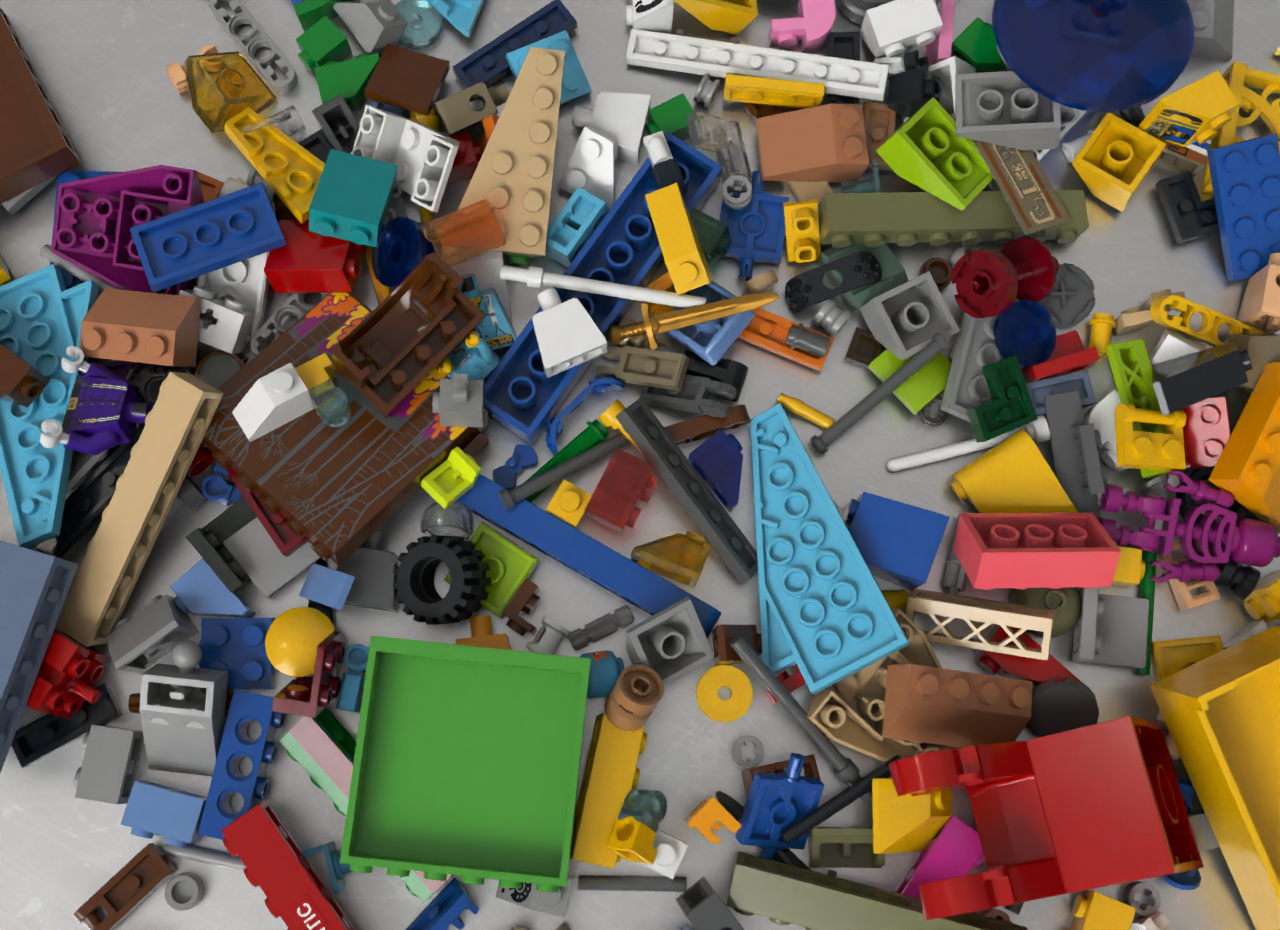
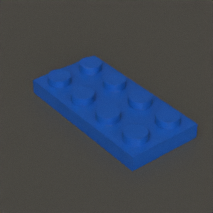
M1269 134L1207 150L1228 281H1236L1253 276L1268 265L1270 254L1280 253V153L1277 134Z
M262 182L130 228L146 277L153 292L287 245Z

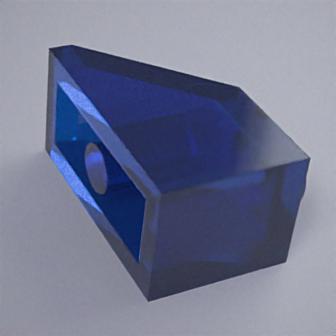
M721 429L689 454L688 460L725 508L731 513L736 509L739 500L743 455L740 451L743 448L734 435L731 433L726 435Z

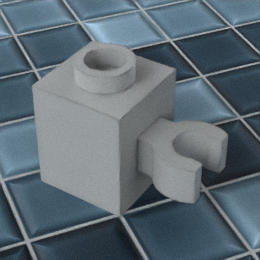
M453 373V379H440V392H433L432 401L433 413H439L440 426L483 427V380H468V374Z

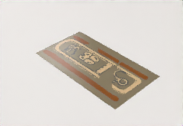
M981 141L974 143L1026 235L1071 221L1032 150H1020Z

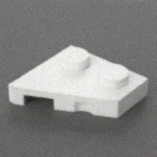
M589 125L585 126L557 186L572 195L580 187L606 202L608 210H610L615 203V185L617 184V170L615 168L617 141Z

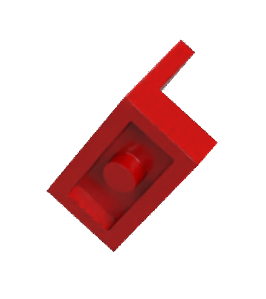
M1074 330L1023 346L1019 366L1025 383H1030L1088 369L1100 358L1095 347L1084 349L1078 332Z

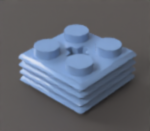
M714 281L686 292L687 295L706 297V304L737 297ZM674 307L671 312L686 308ZM753 310L667 331L666 333L714 366L753 319L755 313Z

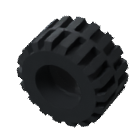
M440 535L423 536L417 539L418 542L408 544L406 546L408 553H401L398 560L401 564L400 566H395L393 574L397 575V581L393 582V589H398L399 591L396 599L398 604H405L403 611L407 615H414L413 620L419 623L426 622L428 625L459 623L462 620H468L470 617H473L472 612L480 611L483 607L480 600H487L489 592L485 591V588L491 585V578H486V571L490 570L489 563L482 562L485 555L482 550H474L476 544L472 541H465L463 537ZM442 561L447 565L451 574L450 589L444 598L439 596L434 586V573Z

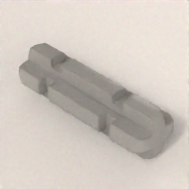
M624 605L614 610V614L608 613L586 624L584 629L578 628L570 632L568 639L575 650H580L588 646V642L591 640L594 643L617 631V627L622 626L623 628L633 623L634 616L630 608Z

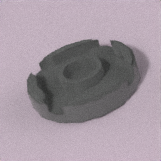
M1055 679L1044 681L1032 690L1031 718L1028 721V725L1038 736L1044 737L1097 724L1099 708L1095 694L1085 684L1074 679H1064L1065 682H1055Z

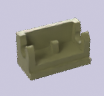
M815 827L810 830L808 835L809 868H882L885 865V854H873V827Z

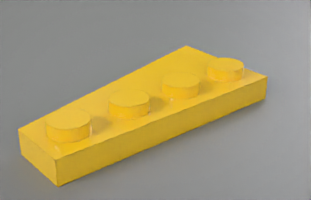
M247 107L225 122V133L298 221L303 224L309 219V208L325 163L258 113Z

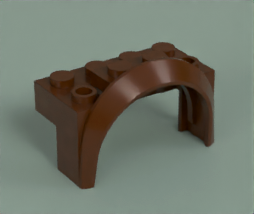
M435 252L426 255L405 280L342 341L336 343L332 350L335 371L386 419L465 341V338L472 331H475L484 322L486 317L461 292L464 279ZM412 300H417L429 313H431L432 319L429 318ZM364 354H366L377 366H375Z

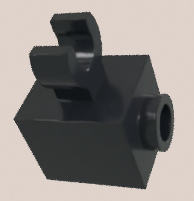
M917 50L905 53L904 67L906 72L889 76L887 107L905 118L911 117L932 97L939 103L942 94L941 78L928 71V57L918 58L919 52Z

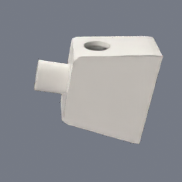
M599 92L594 109L575 106L572 125L582 128L589 125L617 141V159L637 165L648 122V112L651 109V95Z
M555 288L547 289L537 296L543 311L534 314L532 322L547 378L607 353L605 337L577 298H572L562 303Z

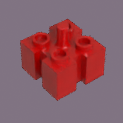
M54 629L26 705L38 712L52 713L55 716L70 719L72 714H75L82 707L84 700L95 703L99 699L101 692L88 684V682L94 683L99 680L104 673L105 663L109 657L92 646L85 647L66 633H61Z

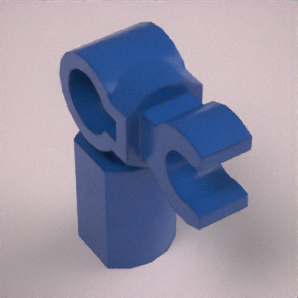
M214 461L211 468L214 470L213 475L206 477L201 483L203 496L212 502L222 503L227 506L231 502L236 503L243 497L242 493L237 489L235 483L228 481L230 478L228 472Z

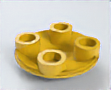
M297 607L283 612L270 625L266 635L265 649L269 661L278 671L288 676L306 677L313 675L317 646L335 631L333 623L324 613L310 607Z

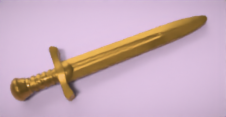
M770 292L755 293L655 316L650 315V304L642 303L643 322L640 321L624 326L611 325L607 331V337L612 344L617 345L626 338L645 335L646 333L650 348L656 350L659 347L656 334L753 310L777 300L779 295Z

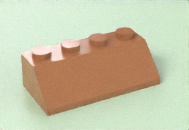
M915 664L887 665L882 737L963 748L972 745L1015 742L1031 718L1033 682Z

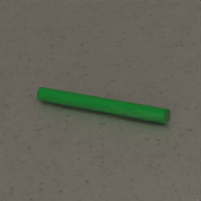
M1157 549L1155 552L1143 550L1142 559L1145 561V574L1141 580L1140 598L1148 599L1149 612L1146 666L1142 669L1136 668L1135 674L1150 675L1155 581L1149 580L1148 577H1156V566H1150L1148 563L1157 561Z

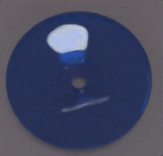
M994 0L992 8V25L995 40L1002 56L1013 72L1042 96L1056 103L1079 110L1117 112L1133 109L1151 102L1165 93L1176 82L1185 69L1193 49L1194 25L1186 0ZM1091 10H1100L1104 13L1105 17H1096Z

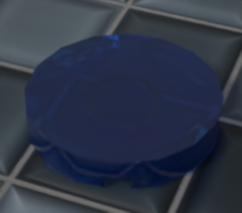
M1031 300L1014 302L1006 312L999 314L995 320L993 334L997 349L1003 358L1016 355L1021 368L1031 367L1050 358L1055 348L1057 334L1055 326L1052 327L1049 320L1052 317L1039 303Z

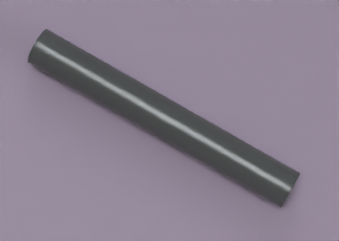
M579 875L578 890L686 892L687 878Z

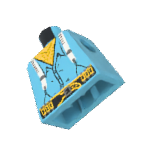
M475 274L460 276L464 279L461 292L486 315L484 322L475 330L479 337L489 345L491 350L512 345L517 339L516 332L496 290L490 288L480 291ZM465 341L452 353V356H453L460 348L463 349V345L465 344Z

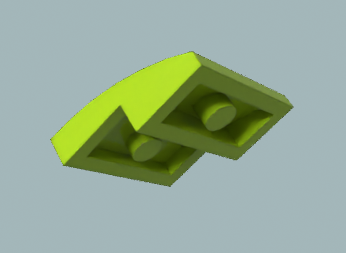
M886 349L869 364L868 368L884 382L915 355L901 361ZM940 352L892 393L916 415L935 397H938L945 391L952 363Z

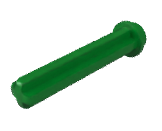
M597 419L592 423L588 421L586 429L525 482L596 446L600 441H605L609 432ZM549 486L524 499L531 503Z

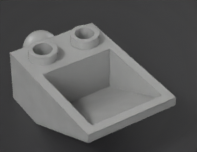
M184 640L175 645L172 650V660L175 665L158 663L142 673L139 711L148 769L213 776L224 732L228 671L195 668L202 658V651L200 646L194 641Z

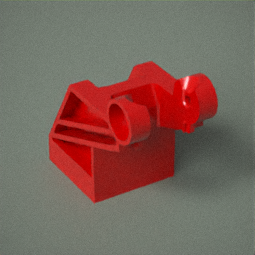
M1127 716L1027 741L972 745L960 749L940 750L906 757L889 764L892 781L898 796L911 794L914 797L950 789L966 790L970 798L986 862V872L919 885L920 901L925 921L1204 867L1162 724Z

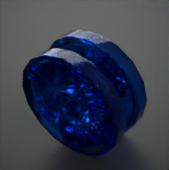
M396 217L389 220L383 226L377 248L373 247L372 268L376 279L384 286L397 288L426 255L435 252L442 258V241L438 232L431 225L416 222L409 218Z

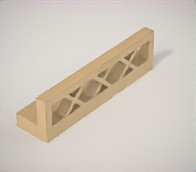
M914 589L908 596L906 616L914 622L915 612L927 613L937 624L929 631L922 630L930 642L1046 661L1049 659L1056 610L922 589ZM938 615L946 616L947 618L942 621ZM954 618L964 619L972 631L964 637L955 636L946 624ZM974 621L984 622V623H982L981 625L978 626ZM990 624L1001 625L1009 636L1000 643L992 642L982 630ZM1011 627L1020 628V629H1018L1017 631L1014 632V631L1011 629ZM941 629L944 632V634L936 633V631ZM1026 630L1043 632L1042 649L1026 647L1018 636ZM977 635L980 638V640L973 639L972 637ZM1013 640L1016 645H1010L1008 643Z

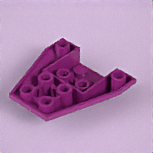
M158 165L59 184L51 252L121 290L179 295L180 290H190L196 277L153 292L146 277L130 228L204 203L197 171Z

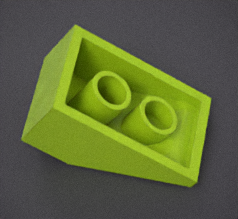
M934 97L916 111L876 150L899 177L961 211L993 180L990 170L972 139L956 136L955 120Z

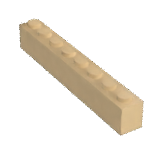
M169 372L167 378L162 382L160 394L153 409L146 416L145 427L140 438L131 449L129 462L124 473L116 482L114 495L109 505L104 509L98 530L88 544V552L81 567L75 573L72 587L67 595L56 627L85 647L107 643L106 637L114 632L113 627L118 623L224 394L192 374Z

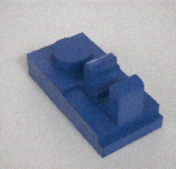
M454 877L406 930H448L450 924L454 925L457 929H463L465 924L459 917L460 913L464 909H469L472 913L476 914L479 908L474 900L468 896L459 880Z

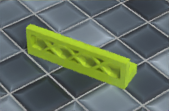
M1144 339L1112 343L1105 346L1121 403L1132 404L1135 408L1161 411L1152 384V366ZM1133 422V431L1165 434V425ZM1140 469L1142 478L1147 477V479L1168 474V471Z

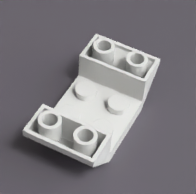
M366 104L351 154L397 165L396 184L401 190L411 194V201L438 213L460 142L419 122Z

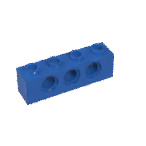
M234 690L198 835L217 839L224 838L225 836L221 830L256 806L260 800H264L269 787V779L265 778L268 764L274 762L278 749V743L274 742L277 728L283 726L286 713L272 711L274 697ZM256 720L260 723L262 731L260 736L253 741L248 737L247 728L251 722ZM245 756L249 757L253 764L251 773L246 777L238 769L240 760ZM235 792L241 794L244 800L243 807L238 813L233 811L229 804L230 798Z

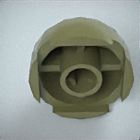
M1062 587L1060 589L1027 588L1024 590L1012 588L1008 596V603L1056 610L1051 639L1063 635L1077 623L1081 613V597L1077 587ZM1025 631L1030 637L1043 639V632Z

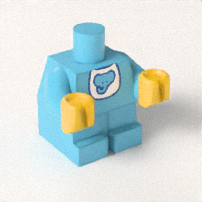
M472 331L465 338L463 349L460 348L450 360L446 359L438 367V371L441 375L448 376L450 379H453V373L468 374V380H483L499 364V356L490 349L489 345L479 337L476 331Z

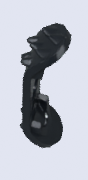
M868 251L845 256L790 279L785 286L786 301L793 311L801 312L820 302L879 282L882 278L881 266L876 257ZM831 270L838 271L843 277L842 284L836 289L827 288L823 284V276L826 272Z

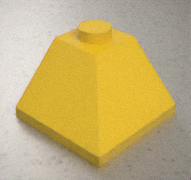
M872 778L873 854L922 852L952 816L953 794L951 789L914 797L911 794L898 796L892 778Z

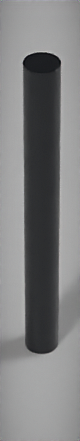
M897 754L781 831L780 835L787 845L791 844L872 790V778H890L889 764L902 759V757Z

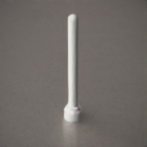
M1038 415L1037 420L986 442L977 443L976 438L892 458L888 461L887 467L890 471L896 472L993 448L1021 429L1031 437L1035 444L1045 442L1050 439L1048 423L1043 415Z

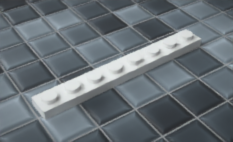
M638 29L631 30L625 57L626 64L699 75L707 74L720 78H726V74L820 83L825 84L824 93L883 101L889 65Z

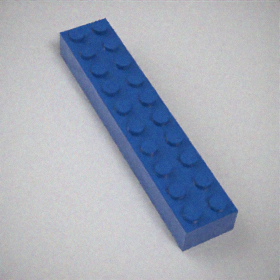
M667 131L664 136L673 160L678 163L684 179V202L693 221L720 183L723 166ZM649 156L563 275L643 288L649 283L664 261L645 198L646 194L659 190L652 172L653 166ZM554 287L562 303L572 298H577L581 302L606 341L608 340L607 331L611 325L618 326L636 301ZM541 306L538 308L535 314L543 311ZM531 318L484 383V406L488 409V416L533 446L548 425L547 422L550 421L551 417L553 418L595 358L547 378Z

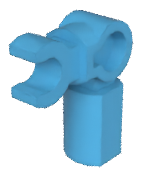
M354 644L346 650L344 661L348 666V672L342 675L336 709L360 713L365 682L363 672L367 668L369 647Z

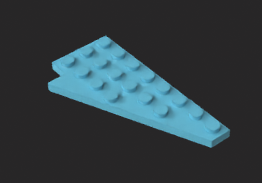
M54 264L0 286V342L50 379L40 396L34 399L28 408L0 399V470L18 544L27 549L60 535L73 450L64 448L62 443L53 448L43 447L39 440L41 433H45L42 432L41 425L47 419L56 420L61 426L63 424L77 375H83L84 372L80 370L76 373L64 371L61 366V359L66 358L71 362L77 361L75 358L68 356L66 350L69 346L80 348L81 323L97 300L99 291L98 285L92 280L66 290L61 270ZM84 357L83 360L87 362L88 357Z
M779 403L752 418L750 422L762 658L774 675L797 664L810 692L816 694L910 645L787 413Z

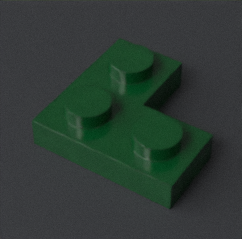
M1016 355L1005 357L981 367L992 400L966 410L977 443L986 442L1037 420Z

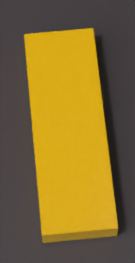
M726 74L723 99L727 101L806 109L821 106L825 84Z

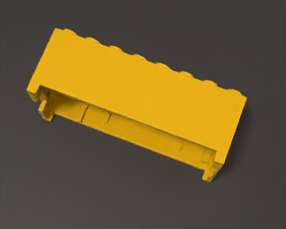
M1273 626L1149 685L1256 930H1280V627Z

